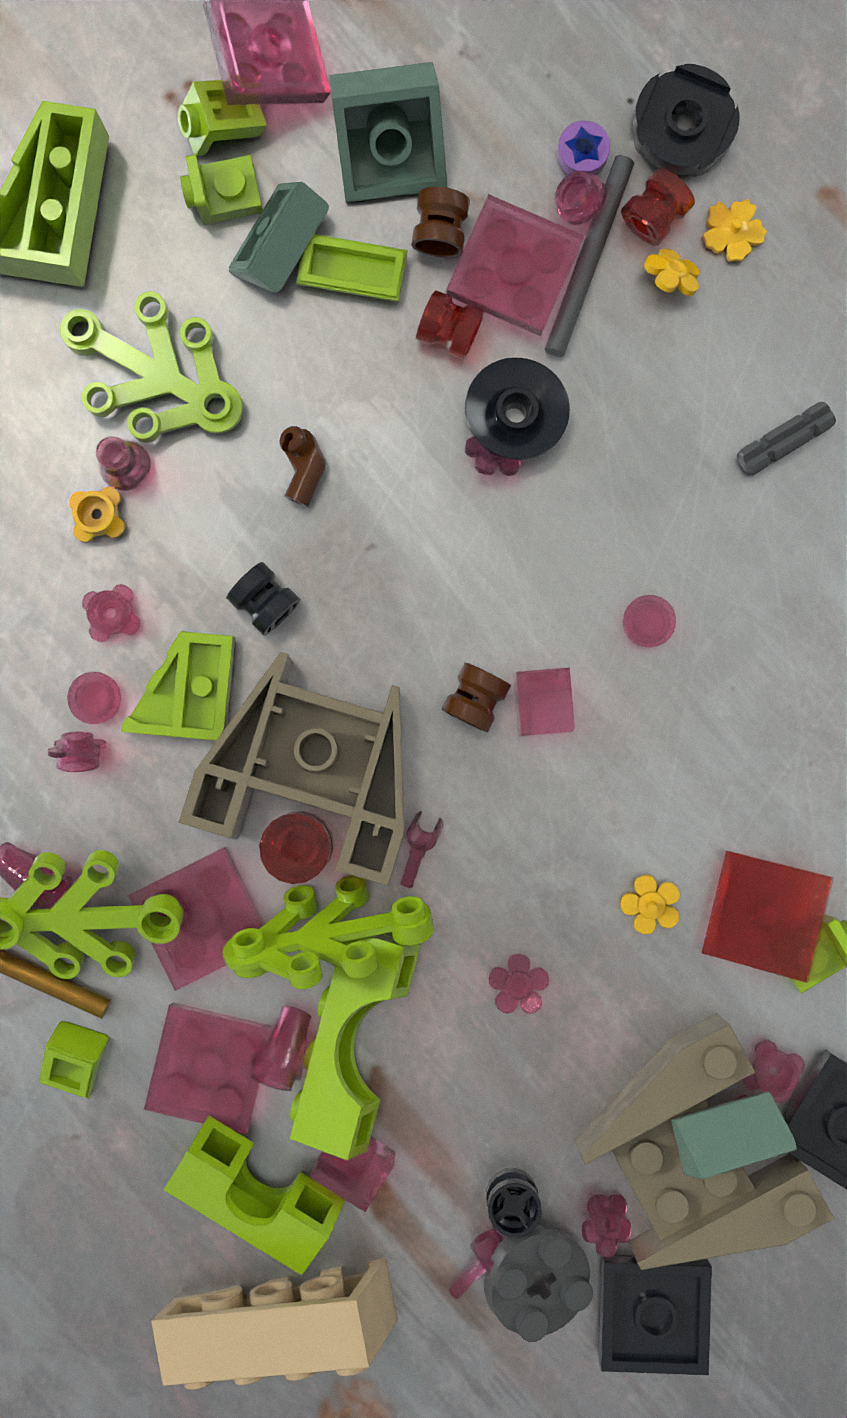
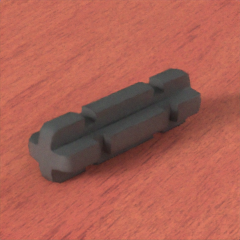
M818 402L806 409L802 416L796 415L760 438V442L755 440L742 448L737 454L738 461L748 475H754L771 464L770 460L773 462L778 461L809 442V440L813 439V436L817 437L829 430L836 423L835 415L828 404Z

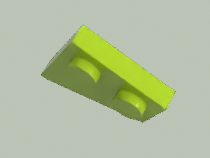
M180 631L167 651V658L159 669L155 670L145 686L147 690L134 711L122 723L121 732L216 741L228 723L236 637Z

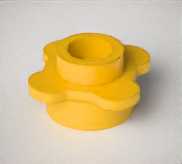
M104 487L100 492L77 491L72 494L69 499V506L72 509V517L76 523L73 528V534L78 540L87 543L96 536L108 535L111 538H118L123 534L125 523L119 518L118 511L121 495L116 489ZM95 510H100L102 513L99 519H94L92 516Z

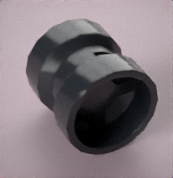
M264 562L258 563L244 574L226 597L237 610H246L252 616V625L263 636L268 635L292 613L301 600L290 588H281L275 582L274 572Z
M505 1168L495 1173L489 1180L486 1188L488 1216L493 1227L501 1234L509 1237H522L531 1233L539 1224L542 1215L541 1200L533 1178L523 1170ZM510 1191H516L520 1194L510 1193Z

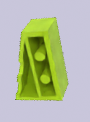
M42 100L11 158L13 166L0 189V274L84 287L109 135L96 109Z

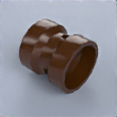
M427 187L422 189L418 194L416 209L421 217L420 223L413 229L411 242L413 249L422 254L439 258L460 256L463 253L465 241L461 225L468 217L469 197L458 190L447 187Z
M465 662L458 675L460 685L456 693L448 695L441 710L488 733L495 719L493 714L494 707L497 702L505 699L511 685L501 678Z

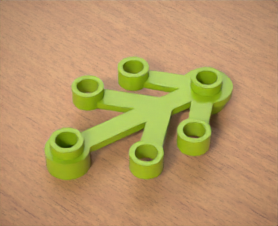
M144 292L137 297L134 303L137 317L146 326L154 359L105 332L101 321L89 310L75 309L67 313L62 319L60 335L71 351L82 356L98 352L142 377L110 387L102 382L88 384L82 392L81 399L84 407L92 415L106 417L115 408L172 394L187 402V404L156 414L151 409L144 407L137 408L130 413L127 419V427L135 439L143 443H149L156 440L162 433L195 424L199 425L206 432L221 434L230 431L239 423L243 414L242 399L232 385L220 381L211 348L214 335L209 324L204 319L191 317L185 320L180 327V338L185 347L193 353L199 384L180 374L166 322L169 315L168 306L163 297L156 292ZM155 302L160 304V311L157 315L153 317L143 315V309L148 303ZM81 321L88 323L89 327L86 334L80 337L72 335V328L76 323ZM202 328L206 331V335L201 342L192 343L188 340L189 332L192 329ZM97 392H105L108 395L106 404L99 408L92 407V396ZM213 398H221L225 401L224 409L218 414H211L207 411V404ZM141 418H152L153 427L149 432L141 434L136 431V424Z
M96 850L88 856L82 869V875L51 909H30L44 890L54 889L60 884L66 871V864L59 855L52 852H44L35 858L29 869L27 879L11 897H0V949H8L17 944L48 965L52 974L61 979H72L78 975L85 959L84 953L100 963L101 968L106 974L112 977H124L131 972L136 959V951L133 946L120 940L109 943L91 930L137 928L139 934L147 941L164 944L177 937L184 913L179 902L168 894L152 896L143 905L83 907L100 888L111 885L118 872V859L114 854L106 850ZM93 865L105 867L108 873L98 872L94 869ZM40 867L51 869L55 875L43 873ZM156 912L164 913V914H166L167 916H161V915L157 914ZM53 931L68 942L56 946L38 932ZM111 956L122 957L126 962L115 961ZM60 958L70 959L74 964L64 963Z
M349 875L336 883L337 897L298 931L286 933L300 919L311 917L318 909L314 889L307 885L292 887L284 894L285 908L260 929L247 928L237 932L225 944L222 953L225 964L239 977L255 978L270 971L289 980L291 986L296 989H309L321 981L323 974L319 959L344 969L349 977L364 978L371 975L378 966L373 945L367 941H355L348 945L340 942L391 932L393 940L400 945H419L427 941L434 933L431 910L420 898L407 896L395 901L391 912L340 922L352 910L364 906L370 898L366 880ZM300 950L303 951L293 955L292 957L285 954Z

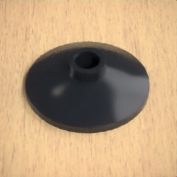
M505 358L486 366L473 379L465 399L466 422L475 440L488 452L508 460H529L545 454L561 439L569 421V398L561 380L545 365L527 358ZM518 409L523 413L524 420L517 423L512 422L507 418L506 411Z

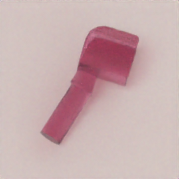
M422 811L416 813L406 832V839L411 848L400 884L407 888L413 887L422 858L425 856L426 851L435 846L443 830L444 823L441 818H439L433 832L422 830L418 824Z
M495 1228L485 1230L471 1243L470 1247L478 1259L472 1262L471 1266L449 1288L450 1294L455 1299H458L485 1271L490 1272L495 1264L491 1257L496 1247L503 1241Z

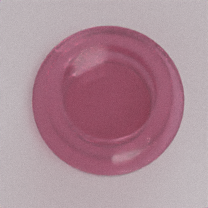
M575 171L568 174L559 183L555 192L557 211L563 220L571 225H580L590 221L599 213L606 199L605 184L597 175L584 171Z
M643 595L636 598L627 606L623 614L625 634L633 643L641 647L652 648L665 643L675 630L676 616L672 606L665 599L656 595Z
M84 673L73 681L68 690V706L78 720L88 724H102L112 719L118 712L121 705V691L115 680L104 673Z

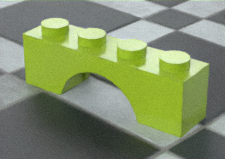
M388 934L340 942L344 945L355 941L371 943L374 947L378 966L371 975L364 978L349 977L344 969L335 966L330 986L324 990L319 1000L317 1012L321 1021L317 1036L310 1042L305 1053L304 1068L307 1069L303 1089L297 1093L290 1110V1119L294 1123L289 1139L347 1161L367 1152L381 1100L367 1087L357 1069L354 1047L358 1028L364 1017L378 1004L386 1000L408 996L421 948L420 944L415 946L400 945Z

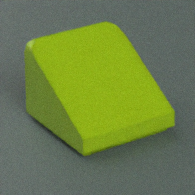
M67 1021L59 1022L45 1047L39 1083L89 1099L107 1048L108 1036Z

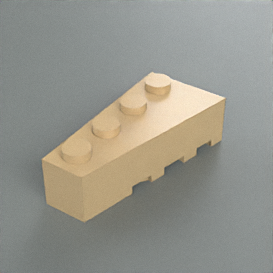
M386 1258L367 1261V1272L349 1276L343 1275L342 1266L324 1269L320 1271L319 1277L312 1278L297 1286H292L289 1276L272 1279L256 1286L250 1291V1295L246 1296L243 1294L242 1287L236 1286L172 1299L151 1320L163 1386L184 1384L186 1389L194 1390L206 1387L215 1381L234 1380V1383L237 1385H248L268 1376L284 1375L285 1379L296 1381L308 1378L316 1372L336 1370V1373L340 1376H351L365 1371L372 1364L398 1321Z

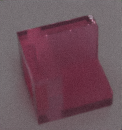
M570 667L519 671L513 674L518 737L566 733L574 730Z
M373 1137L370 1139L367 1152L348 1161L321 1151L314 1162L311 1178L366 1212L394 1167L395 1151Z

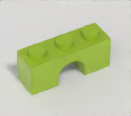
M209 1115L165 1186L164 1191L302 1276L328 1240L346 1199L301 1171L295 1180L286 1187L274 1188L262 1184L252 1176L246 1164V1158L254 1143Z

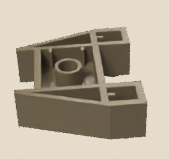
M280 652L195 769L178 823L227 838L238 839L253 790H260L351 818L336 870L388 886L404 836L400 687L391 686L384 713L287 685L293 661L289 654Z
M717 1013L672 1036L575 1140L585 1165L610 1151L613 1152L653 1226L650 1230L628 1241L641 1270L787 1245L834 1219L809 1170L800 1160L790 1154L749 1176L743 1167L705 1179L684 1174L671 1119L711 1108L707 1101L709 1097L755 1073L730 1024Z

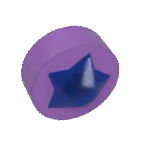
M583 120L570 124L562 132L557 148L559 165L568 175L574 178L586 179L597 175L606 165L609 156V137L600 125L592 121Z

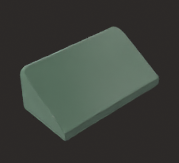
M303 181L278 184L231 262L229 272L263 289L279 292L329 210L328 203Z
M769 1091L671 1119L684 1174L699 1179L709 1178L797 1150L795 1139Z

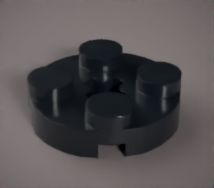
M684 64L676 66L675 71L666 72L660 77V73L657 74L642 89L633 115L634 146L639 154L646 157L657 168L672 174H688L696 177L708 172L711 166L719 162L726 155L737 134L740 113L738 105L735 109L734 100L729 94L731 88L721 75L701 65ZM685 109L690 110L694 113L692 121L699 126L696 129L682 130L677 127V122L672 119V114L681 116Z

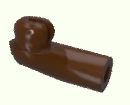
M291 426L282 432L279 439L280 447L286 453L295 471L284 497L301 506L308 507L325 471L326 460L315 436L310 431L301 429L298 426Z

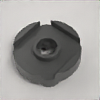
M537 1225L531 1233L522 1237L507 1236L496 1247L491 1257L495 1264L490 1271L489 1280L486 1276L484 1280V1294L492 1312L504 1327L519 1334L523 1340L528 1342L539 1341L545 1335L564 1327L579 1311L589 1306L593 1297V1289L589 1283L590 1266L583 1249L565 1231L558 1228L557 1230L545 1229L542 1225ZM540 1271L544 1276L547 1275L546 1281L540 1288L527 1290L533 1285L531 1276L535 1272Z

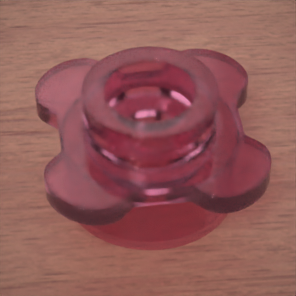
M118 584L112 591L105 590L98 593L91 591L84 596L82 607L86 610L87 619L91 624L89 635L92 639L98 642H106L111 635L119 633L133 635L139 630L140 619L134 615L131 605L134 594L128 586ZM111 608L115 609V617L108 618L107 611Z
M68 732L62 734L61 739L54 741V747L48 749V756L56 758L58 770L65 772L90 771L100 766L99 756H101V749L106 748L107 743L102 739H93V734L90 732Z
M763 1040L755 1046L756 1057L752 1063L755 1073L744 1078L743 1083L750 1090L761 1089L769 1091L775 1102L784 1103L791 1098L792 1091L798 1084L799 1075L803 1073L805 1064L802 1057L798 1054H786L778 1050L774 1042ZM777 1067V1075L770 1076L769 1069Z

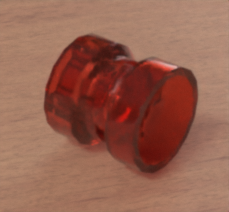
M660 168L646 181L645 191L641 195L632 196L622 207L621 215L626 225L635 235L646 243L657 246L670 233V224L675 219L684 218L693 208L695 199L684 181L671 171Z
M435 290L423 312L417 329L416 339L428 345L435 343L447 347L449 354L464 360L477 335L484 316V310L471 304L465 307L453 303L450 295Z

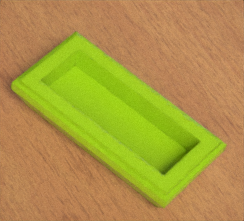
M314 234L301 255L296 284L399 302L408 250Z

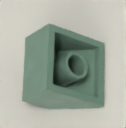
M433 62L329 75L346 202L415 194L427 187L448 188L440 90Z

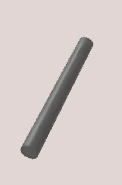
M615 156L549 335L545 351L554 356L563 357L565 355L635 164L627 156Z

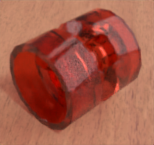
M304 810L289 812L273 820L262 833L259 844L260 858L267 872L277 880L290 884L305 883L318 876L331 860L335 847L333 832L327 822L317 814Z

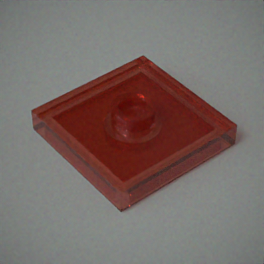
M726 850L702 953L808 983L834 877Z

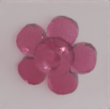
M474 437L468 438L466 441L465 453L472 458H476L474 467L479 473L492 475L495 473L497 466L499 471L506 476H513L519 472L521 467L520 460H508L498 457L484 449Z
M524 954L511 955L508 959V968L511 973L503 967H495L489 974L488 981L490 986L495 990H502L497 994L495 1004L500 1011L508 1014L516 1009L519 1000L520 1006L525 1013H535L541 1008L542 999L534 990L540 991L548 987V973L541 967H535L529 971L530 960Z
M595 1194L589 1199L587 1204L588 1212L592 1217L583 1222L581 1226L582 1237L587 1243H596L595 1247L598 1255L612 1257L617 1251L618 1242L626 1243L631 1235L632 1226L630 1221L622 1219L627 1213V1203L619 1194H612L608 1198L605 1195Z

